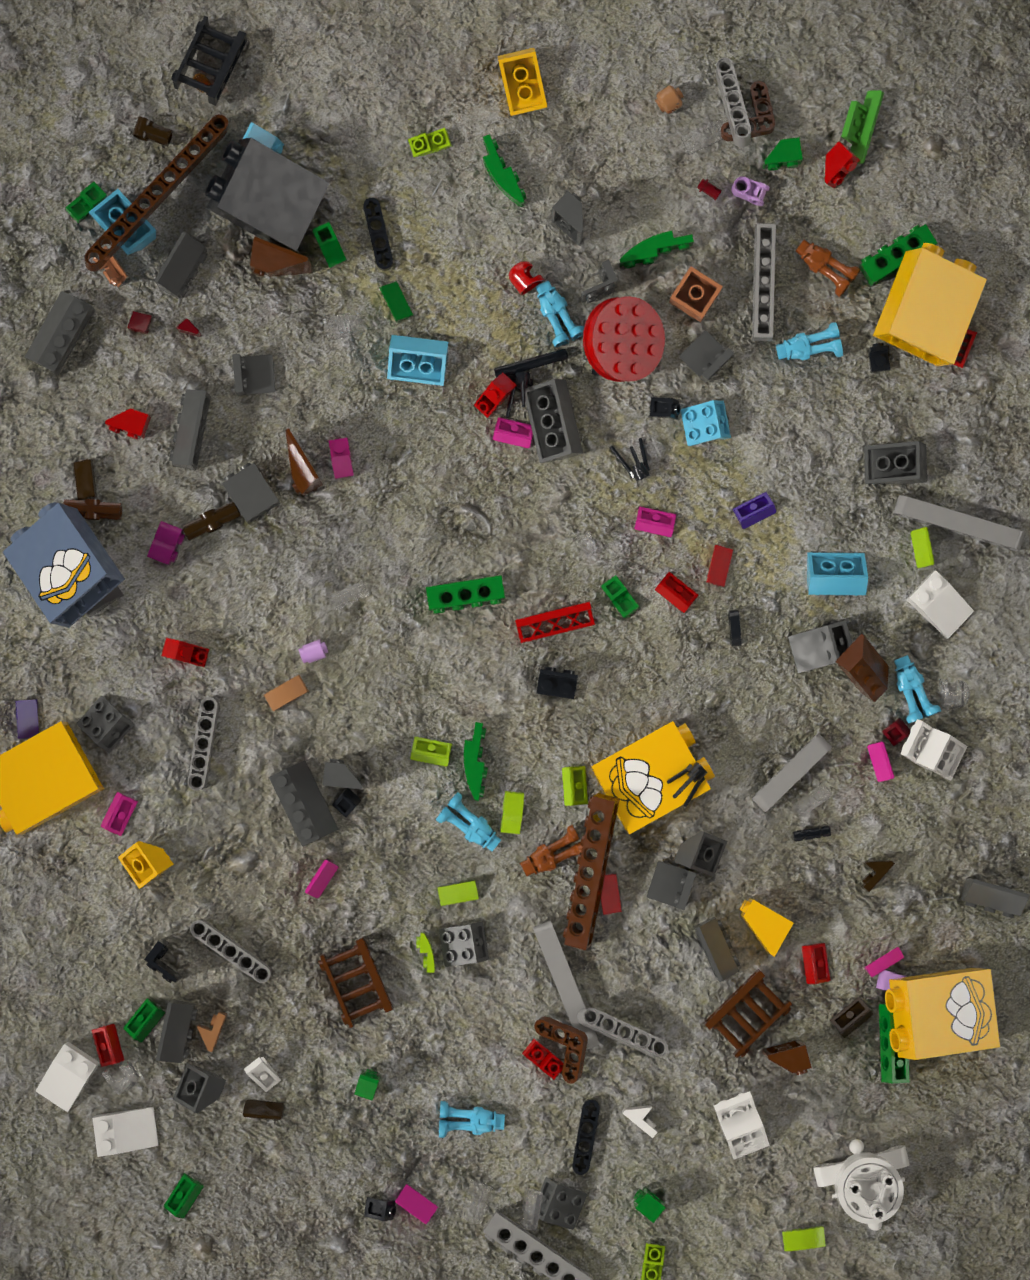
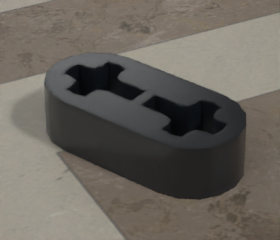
M728 610L731 646H741L739 611Z

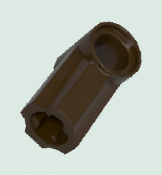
M139 116L132 135L140 140H150L168 147L172 139L173 130L154 124L153 121Z

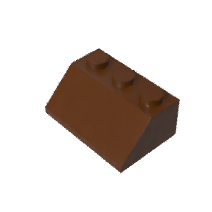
M861 634L835 662L856 688L875 703L888 689L889 666L867 638Z
M799 1039L762 1049V1053L769 1060L791 1073H796V1075L805 1074L808 1072L807 1069L812 1068L806 1045Z

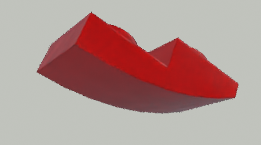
M535 1038L522 1053L553 1080L563 1070L564 1062Z

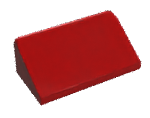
M719 545L714 546L706 583L725 587L733 553L732 549Z
M668 572L655 588L656 592L683 613L687 611L699 596L671 572Z
M616 874L605 875L600 899L603 915L622 912Z
M825 943L802 946L807 984L829 982L830 974Z
M115 1024L91 1030L101 1067L124 1061Z

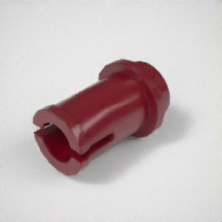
M702 179L697 186L699 192H704L716 201L722 190L708 182L709 179Z

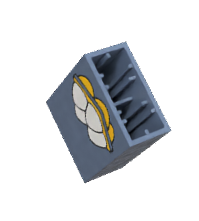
M53 502L39 511L38 516L40 519L31 527L21 528L11 536L12 544L3 551V554L49 623L70 628L123 582L125 578L78 509Z

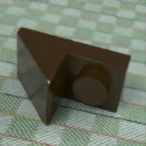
M863 861L873 873H868L863 878L861 887L866 892H870L895 863L893 861Z

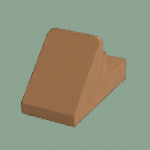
M220 1011L217 1015L214 1014L210 1023L213 1026L212 1029L200 1024L197 1025L200 1035L210 1052H213L216 1047L227 1013Z

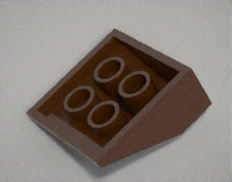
M254 237L250 267L254 270V274L264 277V275L271 277L312 273L313 268L308 257Z
M288 428L285 430L292 479L295 482L292 486L297 494L301 492L305 496L323 484Z

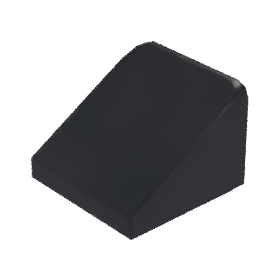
M347 788L332 805L346 818L362 800Z

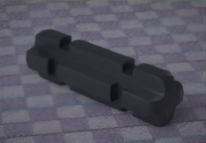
M830 826L793 832V838L796 842L803 841V839L809 840L821 838V836H831Z

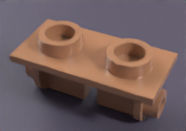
M114 256L101 268L105 269L103 274L109 283L119 287L128 277ZM94 257L93 261L98 262V259Z

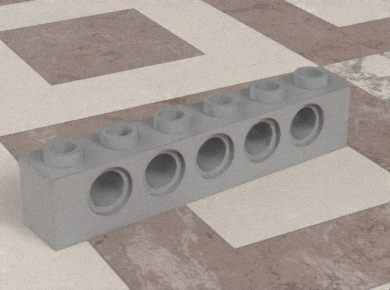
M757 223L755 227L752 341L771 342L773 339L776 224Z
M497 1209L483 1229L484 1236L489 1241L500 1243L501 1249L509 1254L513 1252L517 1255L516 1259L524 1265L528 1263L533 1266L532 1270L540 1276L544 1274L550 1278L549 1280H564L563 1278L566 1274H572L575 1277L574 1280H593L592 1275ZM502 1229H507L510 1231V1236L503 1238L499 1232ZM523 1240L526 1242V1247L518 1249L515 1246L516 1242ZM539 1251L542 1253V1258L534 1260L531 1257L532 1253ZM554 1262L559 1267L556 1271H550L547 1268L548 1265Z

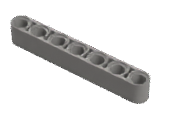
M904 495L898 496L893 513L899 517L1020 552L1025 536L1023 531Z
M551 920L533 927L572 1027L582 1030L587 1035L588 1043L586 1050L599 1046L600 1042L596 1032L583 1026L578 1021L579 1011L586 1007ZM587 1012L586 1020L590 1022L591 1020Z

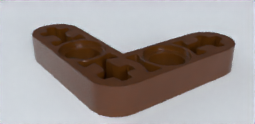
M755 81L750 87V97L755 117L748 118L750 125L753 127L751 138L771 134L775 128V118L768 88L764 82ZM756 88H759L760 90H762V91H761V98H759V99H758V97H759V96H758V92L755 91ZM765 104L768 109L762 112L758 110L757 106ZM726 122L721 127V137L727 142L733 141L732 134L729 135L726 132V129H730L729 123ZM764 122H767V124H770V125H769V128H766V126L763 125Z
M541 1017L535 1022V1031L545 1038L567 1046L562 1076L567 1083L573 1084L582 1076L588 1043L587 1035L582 1030L550 1017ZM557 1030H563L565 1037L559 1036ZM571 1053L577 1054L579 1060H573Z

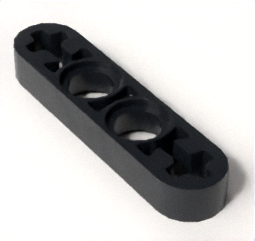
M368 198L364 201L363 208L376 264L380 270L388 271L393 266V258L381 206L376 198ZM369 203L377 205L374 208L375 214H380V216L368 218V216H372L371 210L367 209ZM375 220L380 221L382 224L378 230L371 228V223ZM384 239L386 245L383 248H377L375 246L376 240ZM383 252L385 253L386 260H390L387 262V266L379 263L382 261L381 253Z
M587 1099L582 1105L572 1161V1169L578 1175L586 1174L590 1168L600 1111L599 1103L595 1099ZM590 1103L597 1107L596 1110L592 1111L591 1117H595V1120L583 1118L584 1115L588 1116L589 1111L585 1107L589 1106ZM585 1122L593 1124L591 1132L583 1131L582 1125ZM582 1141H587L590 1144V1148L586 1152L579 1149V1143ZM577 1153L582 1156L589 1155L588 1159L584 1157L583 1163L586 1165V1168H582V1171H579L578 1167L575 1166V1164L580 1162V1156L576 1157Z

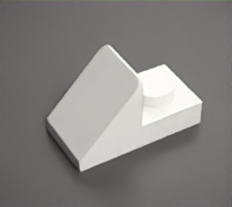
M258 1057L244 1068L246 1074L265 1092L281 1081L264 1057Z
M651 1105L628 1107L622 1110V1113L650 1137L653 1138L658 1133L655 1129L657 1126L648 1118L644 1120V1117L652 1109Z

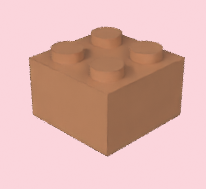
M690 266L670 297L669 303L701 323L723 286Z

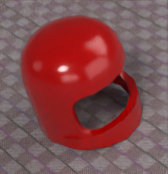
M521 261L515 264L510 269L508 275L509 280L520 295L528 293L545 281L541 275L532 277L530 270L533 265L528 261Z

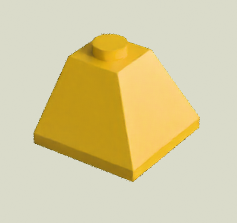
M141 841L136 842L118 857L139 889L174 865L163 848Z

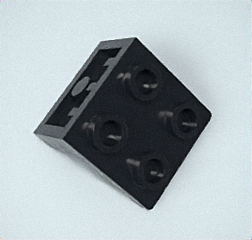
M544 666V670L540 669L536 694L574 700L578 675H575V671L564 669L563 673L555 672L556 668Z
M163 938L158 940L144 960L148 962L146 965L153 971L159 970L163 973L162 977L166 981L176 983L182 976L160 960L169 950L167 948L169 942Z

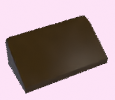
M86 459L73 462L78 500L97 498L93 460Z
M859 996L835 1015L830 1022L842 1037L846 1038L874 1014Z
M246 1100L243 1116L281 1120L283 1118L284 1103Z

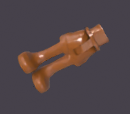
M804 239L795 252L801 255V259L805 261L812 272L816 274L819 272L829 278L836 286L835 294L841 297L849 287L850 282L852 283L858 276L861 269L856 266L849 267L842 264L831 256L832 252L827 248L814 245L815 243L813 242L810 244ZM827 264L841 272L845 276V278L839 276L834 271H832L829 267H827Z
M573 825L567 827V833L564 837L548 846L545 844L538 846L530 857L527 856V860L520 863L526 876L533 873L536 875L540 872L552 871L557 868L556 864L569 857L579 856L582 853L583 846H581L580 841L569 849L554 855V852L560 848L580 840Z

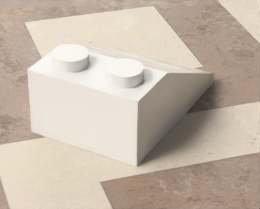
M936 570L931 572L906 599L947 639L974 612L952 585Z
M67 1042L53 1060L36 1092L66 1112H69L100 1062L70 1042Z
M154 1107L99 1114L92 1118L97 1157L159 1146Z

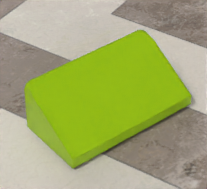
M924 527L911 531L917 568L934 565L928 528Z
M414 737L410 759L447 767L452 744Z
M586 767L562 768L565 806L588 804Z
M476 880L437 887L441 906L479 899Z

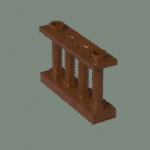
M364 937L356 940V945L350 950L329 959L326 958L325 954L320 956L321 960L318 961L322 971L326 970L343 1011L341 1018L345 1025H349V1028L354 1026V1019L377 1009H384L385 1013L393 1010L392 1003ZM355 955L362 956L364 963H361L362 966L334 977L330 966ZM369 973L372 979L369 981V984L343 995L341 994L338 987L339 983L360 974ZM370 991H377L379 998L376 999V1002L349 1013L345 1002Z
M759 969L703 1022L709 1030L712 1028L717 1029L737 1049L733 1053L736 1058L745 1056L750 1050L748 1047L781 1015L784 1017L791 1010L790 1006L792 1003L789 1000L783 1003L764 984L763 978L765 975ZM753 987L759 988L778 1008L771 1016L750 997L749 991ZM740 1000L745 1002L764 1021L757 1030L736 1010L737 1007L735 1005ZM726 1014L728 1016L731 1015L750 1035L743 1044L722 1024L723 1021L721 1019Z

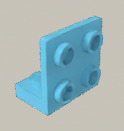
M712 400L681 409L688 446L716 439L725 440L731 438L724 401Z

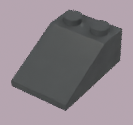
M920 441L864 446L865 484H915L927 482L926 444Z

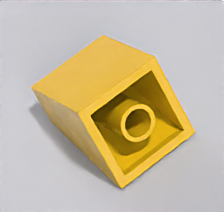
M751 898L748 901L744 900L739 909L742 911L741 917L767 953L775 957L794 923Z

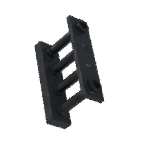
M204 16L202 22L199 21L197 23L196 34L179 69L174 71L172 81L174 88L177 90L182 82L206 92L209 103L216 106L246 45L247 37L246 33L239 31L237 36L231 37L208 27V17ZM204 35H210L230 44L229 53H223L202 44L201 41ZM199 50L222 60L223 65L221 69H215L194 60L193 57L196 51ZM191 66L214 76V84L206 85L185 76L188 67Z

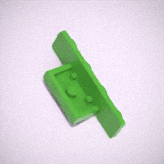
M881 90L867 91L864 105L858 101H851L841 137L852 144L851 151L860 159L857 164H863L867 155L884 92Z

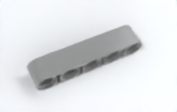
M721 58L716 63V79L732 138L736 146L746 147L751 140V126L732 60Z
M206 697L200 703L188 776V785L192 790H203L208 782L220 708L219 702L212 697ZM212 700L215 707L212 711H207L205 704L207 701ZM206 719L212 723L209 730H204L202 727V723ZM203 738L208 740V747L206 749H201L199 746V742ZM200 757L205 760L203 768L196 766V760ZM197 776L202 779V785L198 788L193 785V779Z
M819 733L816 734L751 799L764 812L768 811L832 746Z
M201 919L191 924L190 932L195 938L259 983L267 982L271 978L272 969L270 966L213 925ZM198 923L203 924L205 927V931L202 934L197 933L195 930V926ZM215 934L220 937L219 945H214L211 942L212 935ZM228 946L235 947V956L227 954ZM244 957L251 959V967H245L242 964ZM260 968L267 970V978L262 979L258 976Z
M584 1008L578 1013V1021L583 1026L652 1057H661L668 1052V1044L663 1039L600 1010ZM587 1012H590L592 1015L590 1022L586 1020ZM605 1019L609 1023V1027L607 1030L603 1027V1021ZM622 1027L626 1031V1035L624 1037L620 1035V1029ZM639 1035L643 1039L641 1045L637 1043V1037ZM656 1043L660 1047L658 1053H656L654 1050V1045Z

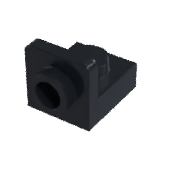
M876 343L869 348L870 373L890 371L889 345L884 346V343Z
M651 397L650 417L678 419L681 411L678 400L674 398Z
M367 1197L364 1217L380 1221L393 1220L396 1214L395 1200Z

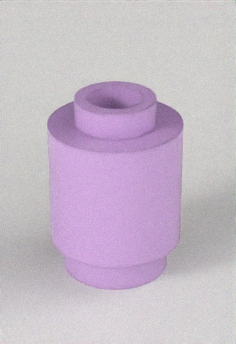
M320 639L302 646L303 648L298 649L303 663H312L326 658L325 653H328L325 642L321 643Z

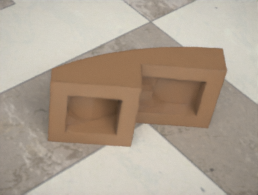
M298 675L264 694V697L272 711H276L309 692L301 676Z

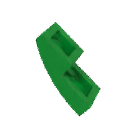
M93 182L81 191L80 196L66 206L65 210L79 224L89 215L90 210L107 197V194Z
M616 575L601 585L605 594L624 619L640 608Z

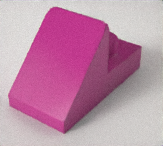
M348 438L329 440L335 479L354 476Z

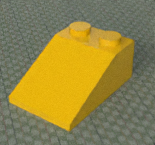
M529 48L497 56L510 115L513 116L547 108L535 49Z

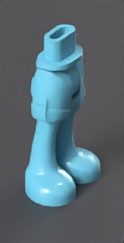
M549 280L537 285L535 288L541 305L540 311L544 317H548L555 332V338L552 341L553 345L557 348L570 342L567 334L561 327L557 314L560 315L572 341L581 337L584 326H576L573 323L566 309L568 304L565 298L561 297L556 288L551 286Z
M830 323L829 328L819 333L810 335L800 333L787 341L783 340L784 343L776 345L778 359H800L803 361L810 359V355L827 351L833 352L836 357H842L841 339H836L840 337L837 323ZM824 339H836L828 343L810 345V343Z
M909 656L894 660L897 668L895 672L897 674L898 690L903 691L909 707V715L906 718L908 724L915 722L917 719H923L912 690H915L925 718L941 712L942 710L939 705H932L929 702L922 684L925 682L923 675L913 666L914 662L911 663Z
M459 792L453 796L447 805L460 813L471 824H466L446 806L435 819L439 823L447 821L454 824L465 833L464 837L466 840L481 845L482 848L486 847L491 852L501 841L484 817L480 816L478 818L463 805L462 794Z
M446 1101L440 1102V1118L458 1117L467 1118L470 1121L439 1119V1138L446 1137L447 1133L452 1130L472 1131L474 1135H481L492 1130L493 1132L495 1130H504L505 1114H496V1111L485 1110L483 1107H474L473 1110L455 1109L450 1107Z

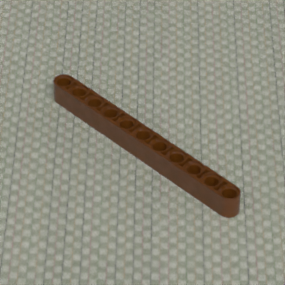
M215 115L85 253V266L88 270L93 272L100 270L227 134L228 120L225 116ZM222 124L224 127L217 128L215 127V125ZM209 137L211 138V141L206 142L203 140V138ZM196 150L199 154L193 155L190 151ZM183 163L187 167L179 168L177 165ZM172 177L174 178V180L168 182L165 180V178ZM154 190H159L162 193L160 195H155L152 192ZM145 203L148 204L149 207L144 209L141 208L140 205ZM134 217L137 220L135 222H129L127 218ZM117 230H121L124 232V234L118 236L114 232ZM103 244H109L111 245V248L103 249L101 246ZM95 257L98 259V262L91 263L89 259Z

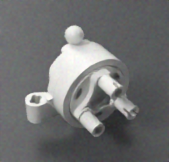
M855 1139L849 1145V1149L854 1155L848 1157L847 1160L837 1163L818 1164L813 1167L817 1187L835 1184V1193L832 1194V1198H837L841 1207L851 1218L868 1224V1227L873 1231H878L881 1229L883 1222L891 1218L898 1211L904 1196L903 1182L905 1179L899 1175L896 1169L910 1165L905 1145H898L875 1154L863 1152L864 1143L859 1139Z

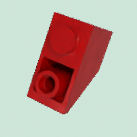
M840 141L826 154L825 183L832 188L839 186L843 182L844 177L853 171L860 161Z
M501 373L489 384L474 406L488 418L517 385L504 373Z
M130 408L107 419L105 424L112 432L119 434L120 431L127 433V437L138 440V437L144 439L151 417L149 414Z
M166 638L161 656L205 668L209 649Z

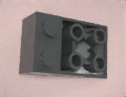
M846 620L788 636L798 674L835 664V661L852 644Z

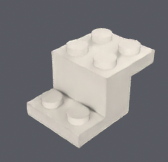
M917 719L911 728L907 741L903 744L900 754L915 764L951 781L968 746L953 736L932 728L925 722Z
M750 1091L713 1105L734 1160L770 1146Z

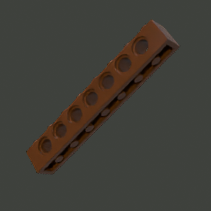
M597 793L589 799L588 809H590V812L584 823L586 833L582 836V853L579 854L577 859L579 869L574 876L575 890L572 891L570 896L572 906L567 912L566 918L569 921L568 926L565 927L563 932V938H565L564 945L582 950H587L592 945L620 798ZM598 811L604 814V820L598 817ZM594 830H598L600 832V838H597L594 835ZM591 848L596 850L597 857L592 856L590 853ZM587 867L593 870V875L588 874ZM583 886H587L590 889V894L584 892ZM580 904L586 907V912L580 909ZM576 923H580L583 930H579L576 927Z

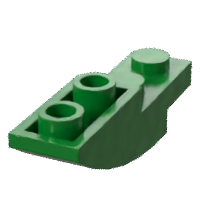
M490 134L484 136L483 143L488 155L483 157V163L488 174L506 197L520 207L525 206L524 200L527 198L523 188L520 189L517 182H520L517 172H513L511 167L503 169L506 165L503 157H499L496 151L499 150L496 139L492 140Z
M672 231L654 235L626 252L619 260V267L624 266L625 269L635 267V264L643 263V265L653 264L657 260V252L667 254L671 250L678 248L679 251L688 250L690 246H693V235L674 238Z
M475 722L473 741L465 740L464 743L466 779L470 791L477 801H479V797L484 796L485 786H481L482 778L487 777L488 767H484V762L477 761L478 758H482L483 747L480 746V741L485 739L486 728L483 727V723Z

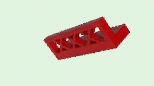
M590 602L515 620L520 643L595 625ZM587 611L590 622L582 624L576 620L579 613ZM562 617L572 620L568 628H562L557 625ZM547 621L554 625L550 632L544 633L539 630L542 622ZM530 626L535 629L531 637L523 639L522 627Z

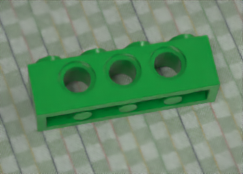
M926 224L921 227L919 225L909 230V235L897 237L893 240L894 244L888 247L886 244L877 250L878 254L872 257L870 254L861 260L862 264L859 268L870 286L899 270L906 251L922 248L923 243L938 244ZM909 240L916 241L918 247L912 248L909 245ZM893 250H899L902 257L896 258L893 255ZM877 260H883L886 267L880 268L877 265Z
M502 575L426 587L429 611H433L434 614L444 613L447 608H452L453 611L463 610L466 605H471L472 608L481 607L485 602H490L491 605L500 604L505 599ZM481 588H489L490 595L482 597L479 594ZM462 591H470L471 598L463 600L460 597ZM443 594H451L452 601L450 603L442 602L441 597Z
M886 1003L879 1004L881 1082L891 1084L910 1083L909 1059L899 1058L898 1052H895L890 1044V1031L895 1028L893 1013L889 1012Z

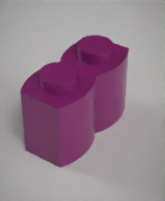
M161 521L147 557L167 565L175 563L179 554L176 552L177 548L183 544L186 536L183 534V529Z

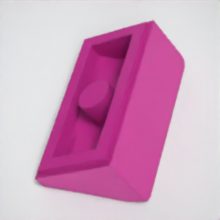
M498 417L493 440L530 448L533 437L531 425Z
M639 506L634 529L672 537L676 514Z
M881 741L868 745L867 748L877 781L882 782L894 779V773L884 742Z
M117 792L101 823V827L122 836L138 801Z
M328 859L324 860L306 888L305 893L319 898L337 871L338 866Z
M896 947L865 966L864 969L872 978L903 959L904 956L900 948Z
M408 1184L405 1185L395 1200L398 1205L426 1225L438 1208L437 1205Z

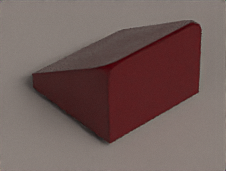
M133 311L127 328L131 331L148 334L152 316Z
M185 319L176 327L179 332L196 337L201 336L200 331L189 319Z
M899 717L882 732L891 744L895 746L908 737L911 730Z

